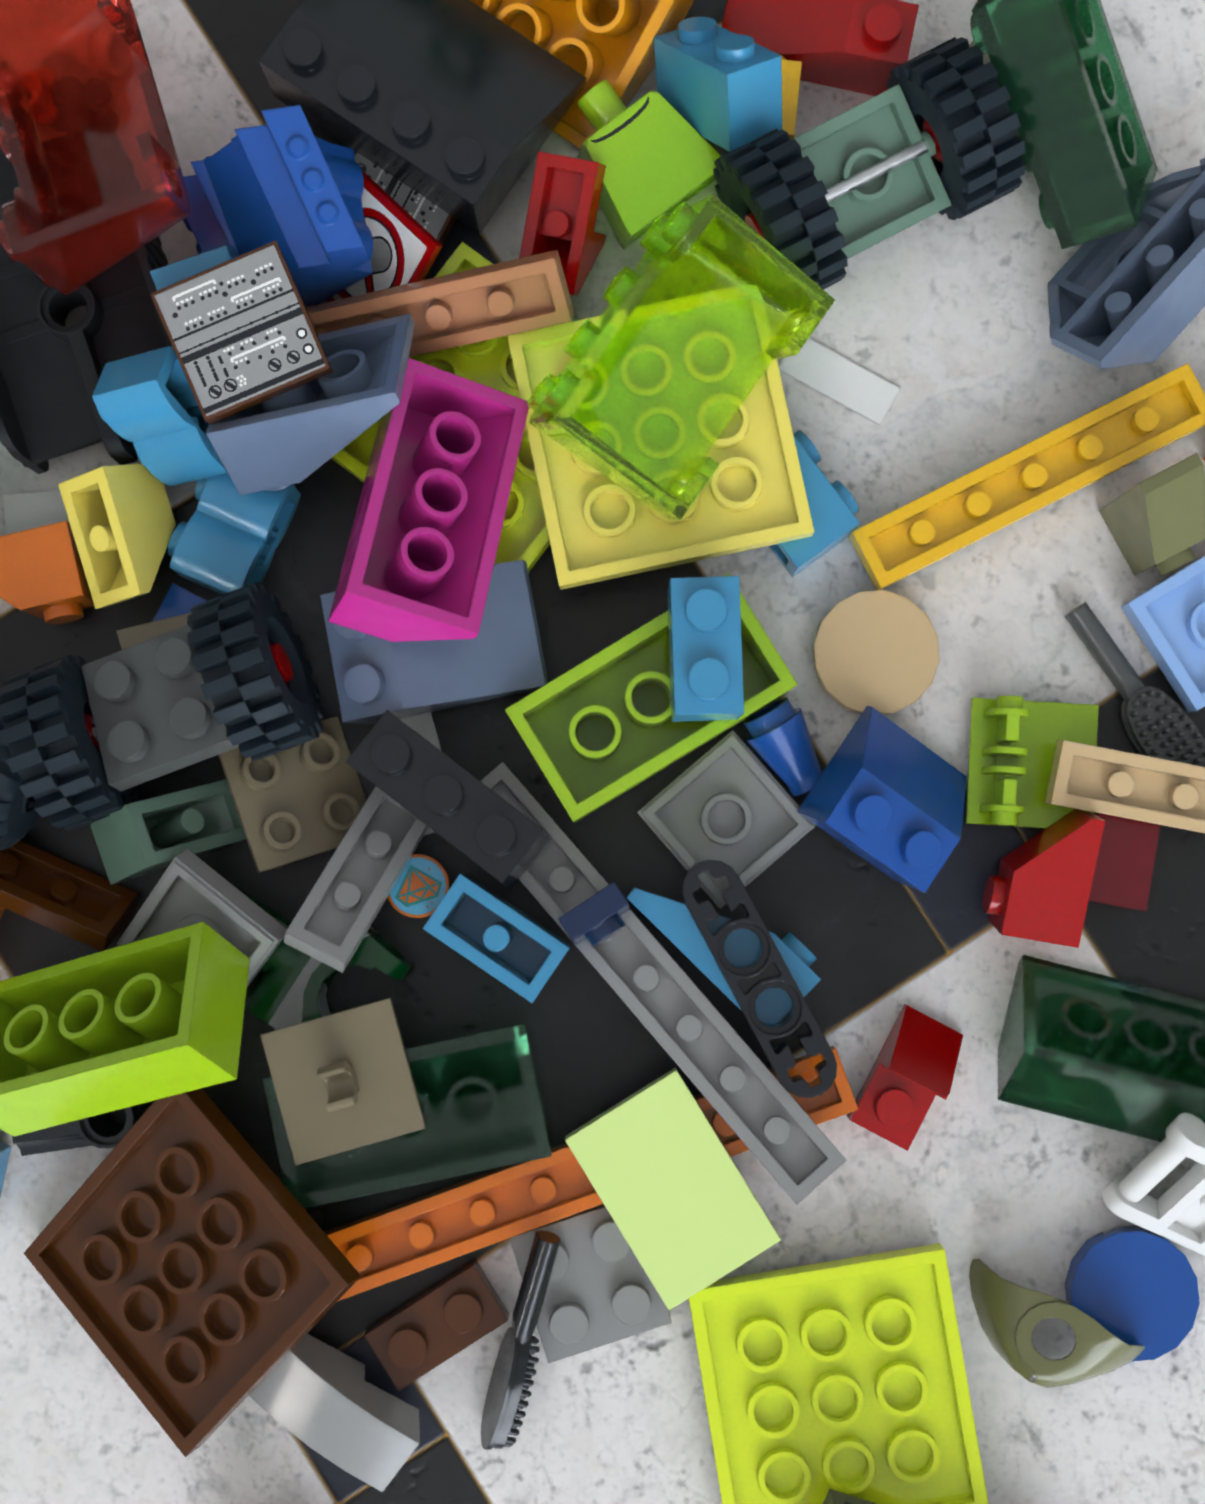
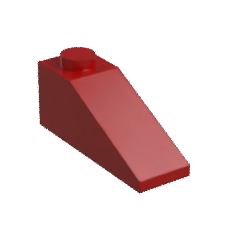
M727 0L721 27L735 34L752 37L756 44L784 56L786 60L801 61V81L876 96L888 90L886 88L887 79L892 77L890 74L892 69L908 60L919 5L899 0Z

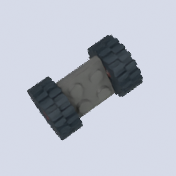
M256 582L193 606L190 609L192 614L188 615L187 618L188 625L86 664L85 659L78 655L75 657L72 654L66 655L7 678L2 682L4 686L0 688V702L2 703L0 705V722L4 724V729L0 731L1 745L9 748L12 756L6 759L11 772L18 771L23 780L19 786L26 799L32 796L35 798V810L42 818L50 816V824L58 829L64 827L65 831L74 830L110 816L109 814L121 810L126 804L139 801L141 793L137 788L141 787L142 783L238 747L240 754L245 758L251 757L252 761H258L320 737L319 733L323 730V724L320 721L323 718V710L317 701L320 694L318 686L312 681L311 673H313L310 661L304 657L302 652L304 646L299 635H295L292 630L291 619L287 612H281L279 600L274 594H269L268 587L264 584L259 585Z

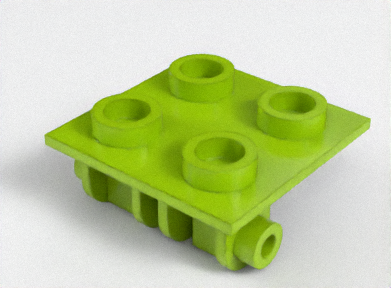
M997 696V699L972 697L965 824L1047 828L1074 810V808L1045 803L1057 740H1066L1097 746L1099 705L1024 701L1021 696Z

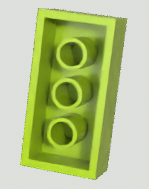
M741 592L740 613L744 714L738 720L672 722L668 611L505 709L574 823L786 695L798 685Z
M203 921L0 981V1129L15 1137L236 1080L250 959Z

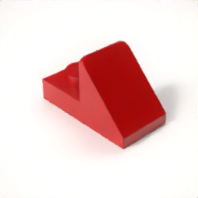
M538 151L519 258L558 250L569 294L578 296L605 244L606 235L594 232L606 165L599 162Z
M904 1004L855 1099L859 1110L848 1113L847 1118L908 1151L935 1096L937 1095L946 1100L950 1094L963 1034Z

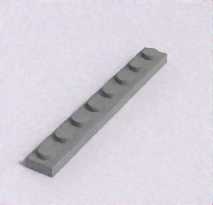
M502 762L485 776L481 782L541 827L550 839L519 880L568 936L558 918L609 884L504 762ZM631 910L620 916L626 926L595 947H592L587 938L579 944H575L796 1205L847 1161Z

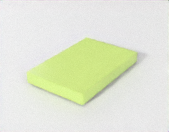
M676 1067L565 1136L567 1145L669 1311L781 1241L779 1234Z

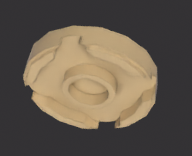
M886 590L860 591L838 602L819 623L811 646L812 663L814 662V670L823 692L842 709L860 715L866 706H871L885 715L893 714L915 703L932 684L940 661L938 636L927 614L909 598Z

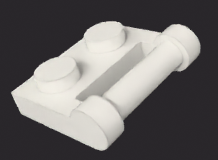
M1185 1112L1179 1114L1166 1127V1138L1127 1176L1117 1175L1103 1188L1102 1197L1106 1206L1118 1217L1205 1256V1123L1197 1116ZM1186 1157L1197 1162L1159 1199L1147 1195Z

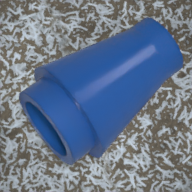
M786 697L769 704L748 717L743 722L750 734L747 736L746 741L787 785L792 796H798L811 790L823 771L819 766L801 708L794 709Z

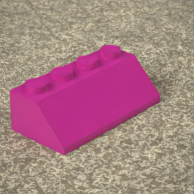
M408 358L400 403L380 419L328 622L391 642L475 639L477 637L530 405L529 401Z

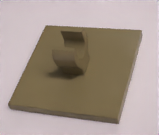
M391 997L260 1035L295 1166L426 1128Z

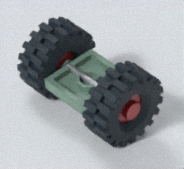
M954 37L893 68L890 72L892 77L887 79L886 88L888 90L789 140L786 131L775 129L716 159L714 163L716 168L713 169V173L718 184L715 185L718 198L723 202L724 206L721 207L724 219L731 226L732 232L730 234L735 245H739L747 268L750 267L752 269L755 282L760 281L761 289H765L766 297L772 303L776 302L778 308L787 309L841 281L847 273L844 267L848 266L847 259L938 212L941 215L947 213L948 219L951 220L961 219L1020 187L1022 184L1020 176L1025 174L1026 164L1019 156L1026 152L1024 140L1017 137L1016 129L1021 127L1017 113L1010 112L1007 101L1011 99L1006 86L999 87L996 81L998 71L992 62L983 63V51L976 45L969 47L968 39L963 37L956 39Z

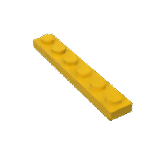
M1187 363L851 532L848 537L875 589L882 590L1205 427V394Z

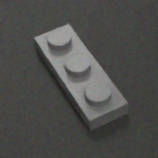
M375 786L286 930L284 943L343 973L428 827Z

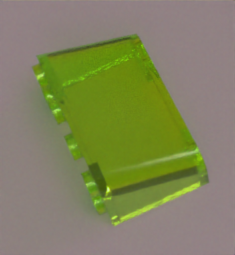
M713 194L691 206L683 202L671 216L664 212L656 219L640 242V245L647 251L636 267L631 270L628 266H625L605 290L602 298L609 305L595 324L588 319L579 327L565 347L564 351L571 358L557 377L552 373L546 375L527 401V405L534 410L529 420L531 425L666 518L675 520L682 519L718 468L719 464L711 457H705V455L772 360L797 355L835 301L834 298Z

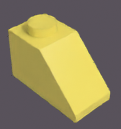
M142 463L102 466L59 483L58 486L95 609L105 608L149 593L176 525L164 483L155 478Z

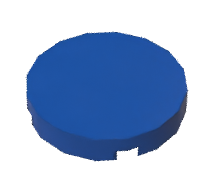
M1136 1226L1118 1227L1120 1230H1111L1106 1234L1101 1232L1088 1239L1072 1258L1065 1280L1066 1300L1070 1305L1075 1306L1094 1318L1129 1345H1145V1349L1133 1361L1155 1360L1177 1348L1193 1328L1200 1304L1197 1277L1186 1256L1160 1235Z

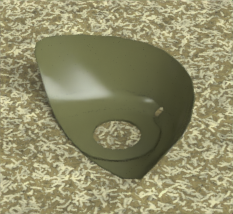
M980 1259L972 1260L969 1273L971 1293L981 1327L995 1351L1029 1382L1045 1388L1075 1384L1113 1372L1132 1362L1145 1349V1345H1129L1094 1318L1075 1306L1070 1305L1068 1302L1002 1279ZM1046 1318H1058L1071 1326L1075 1333L1076 1342L1074 1349L1068 1356L1052 1360L1043 1357L1036 1351L1031 1336L1038 1322Z

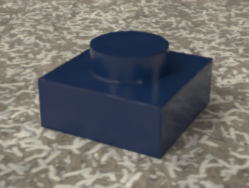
M613 882L558 918L573 943L577 945L587 938L592 947H595L626 926L620 916L630 910V906L615 882Z

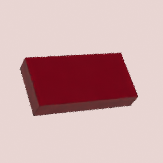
M1094 813L1105 820L1089 901L1138 911H1147L1161 825Z

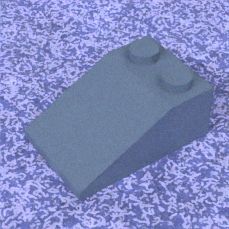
M410 313L319 334V339L334 371L333 373L208 425L206 435L240 495L263 490L278 491L291 484L301 483L400 403L415 326Z
M524 560L494 564L479 634L475 639L391 642L328 622L335 592L320 595L343 723L374 725L386 710L401 719L536 690L549 683L527 563Z

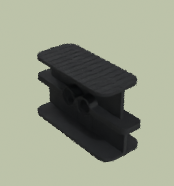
M7 105L0 108V137L2 140L0 142V441L16 460L37 474L49 470L48 460L100 442L104 443L110 457L120 465L138 461L133 442L120 437L104 422L97 411L92 394L106 363L172 346L150 295L157 291L150 271L166 266L169 263L161 248L162 243L155 230L156 225L149 212L147 199L143 195V187L137 177L134 162L116 133L113 124L109 123L99 107L89 110L93 128L37 147L33 146L24 123L11 106ZM67 248L66 255L60 263L46 267L47 258L54 250ZM87 306L86 316L79 324L65 327L66 318L74 308Z

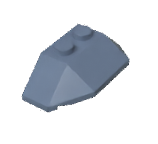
M1205 158L1200 160V166L1171 173L1128 194L1048 282L1049 332L1052 345L1101 369L1155 362L1205 307Z

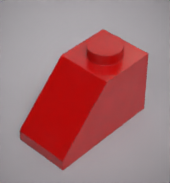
M1074 809L1001 858L998 875L989 876L983 896L984 913L989 914L988 920L1001 935L1079 948L1105 820L1092 812Z

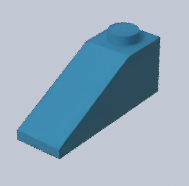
M633 887L626 895V898L740 1009L686 905L682 902ZM718 914L719 919L708 920L706 924L711 934H713L722 924L732 918ZM741 928L734 930L727 936L723 951L729 963L734 966L745 967L757 960L760 955L761 944L758 936L753 931ZM768 931L800 992L805 997L821 980L809 968L817 958L791 932H788L781 940L775 933ZM781 988L764 990L759 994L755 1002L757 1018L766 1025H778L792 1010L791 998Z

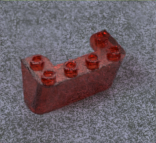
M0 0V119L3 126L0 128V146L8 161L14 166L19 187L14 189L15 199L2 205L3 220L0 221V241L12 260L15 262L21 261L38 274L48 287L53 286L61 293L69 295L192 214L191 202L131 1Z

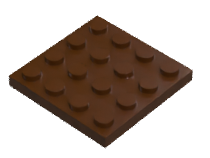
M202 1088L155 1100L24 1252V1255L185 1457L198 1449L361 1277L359 1272Z

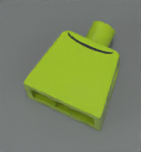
M605 79L592 87L577 102L581 111L597 131L582 143L577 157L578 159L606 165L599 204L623 249L627 248L716 180L713 169L716 168L714 163L716 159L722 156L660 93L652 90L627 108L608 80Z

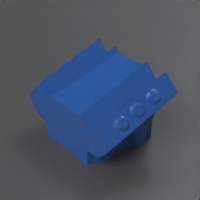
M300 105L261 110L267 125L234 129L237 135L231 139L232 141L212 156L191 162L196 175L171 178L168 181L183 211L181 217L188 231L193 232L197 240L196 249L199 254L228 245L233 246L238 257L276 240L282 249L305 306L318 305L373 273L371 266L373 238L369 227L365 224L361 200L364 186L363 173L359 164L355 161L354 149L332 144L314 136Z

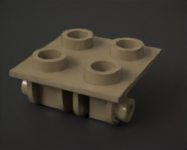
M338 716L321 720L323 730L319 733L320 737L258 761H252L251 757L245 758L240 754L239 747L218 755L258 873L267 870L274 871L294 864L295 861L338 848L364 806L366 798L357 771L346 763L351 754Z

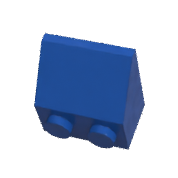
M866 706L797 812L891 879L926 893L961 839L967 776L871 706Z

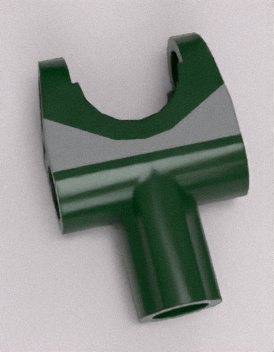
M237 888L288 929L292 921L241 888ZM370 926L347 966H361L371 971L375 967L386 975L402 981L411 964L393 945ZM283 938L260 969L263 973L245 1000V1007L252 1014L276 1030L333 1014L328 1004V988L333 976L338 972V970L285 944Z

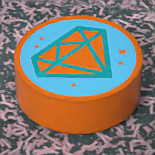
M414 854L411 856L387 898L393 908L402 915L411 918L430 916L451 887L450 875L445 866L436 858L424 854Z

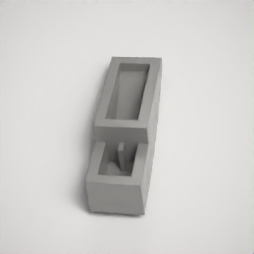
M306 1334L249 1395L272 1418L311 1449L345 1472L381 1492L385 1490L420 1444L418 1408L366 1382L365 1364L309 1334Z

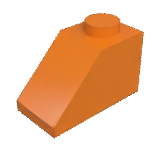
M68 521L0 536V598L23 612L44 619L45 624L48 625L77 621L84 617L83 609L94 607Z

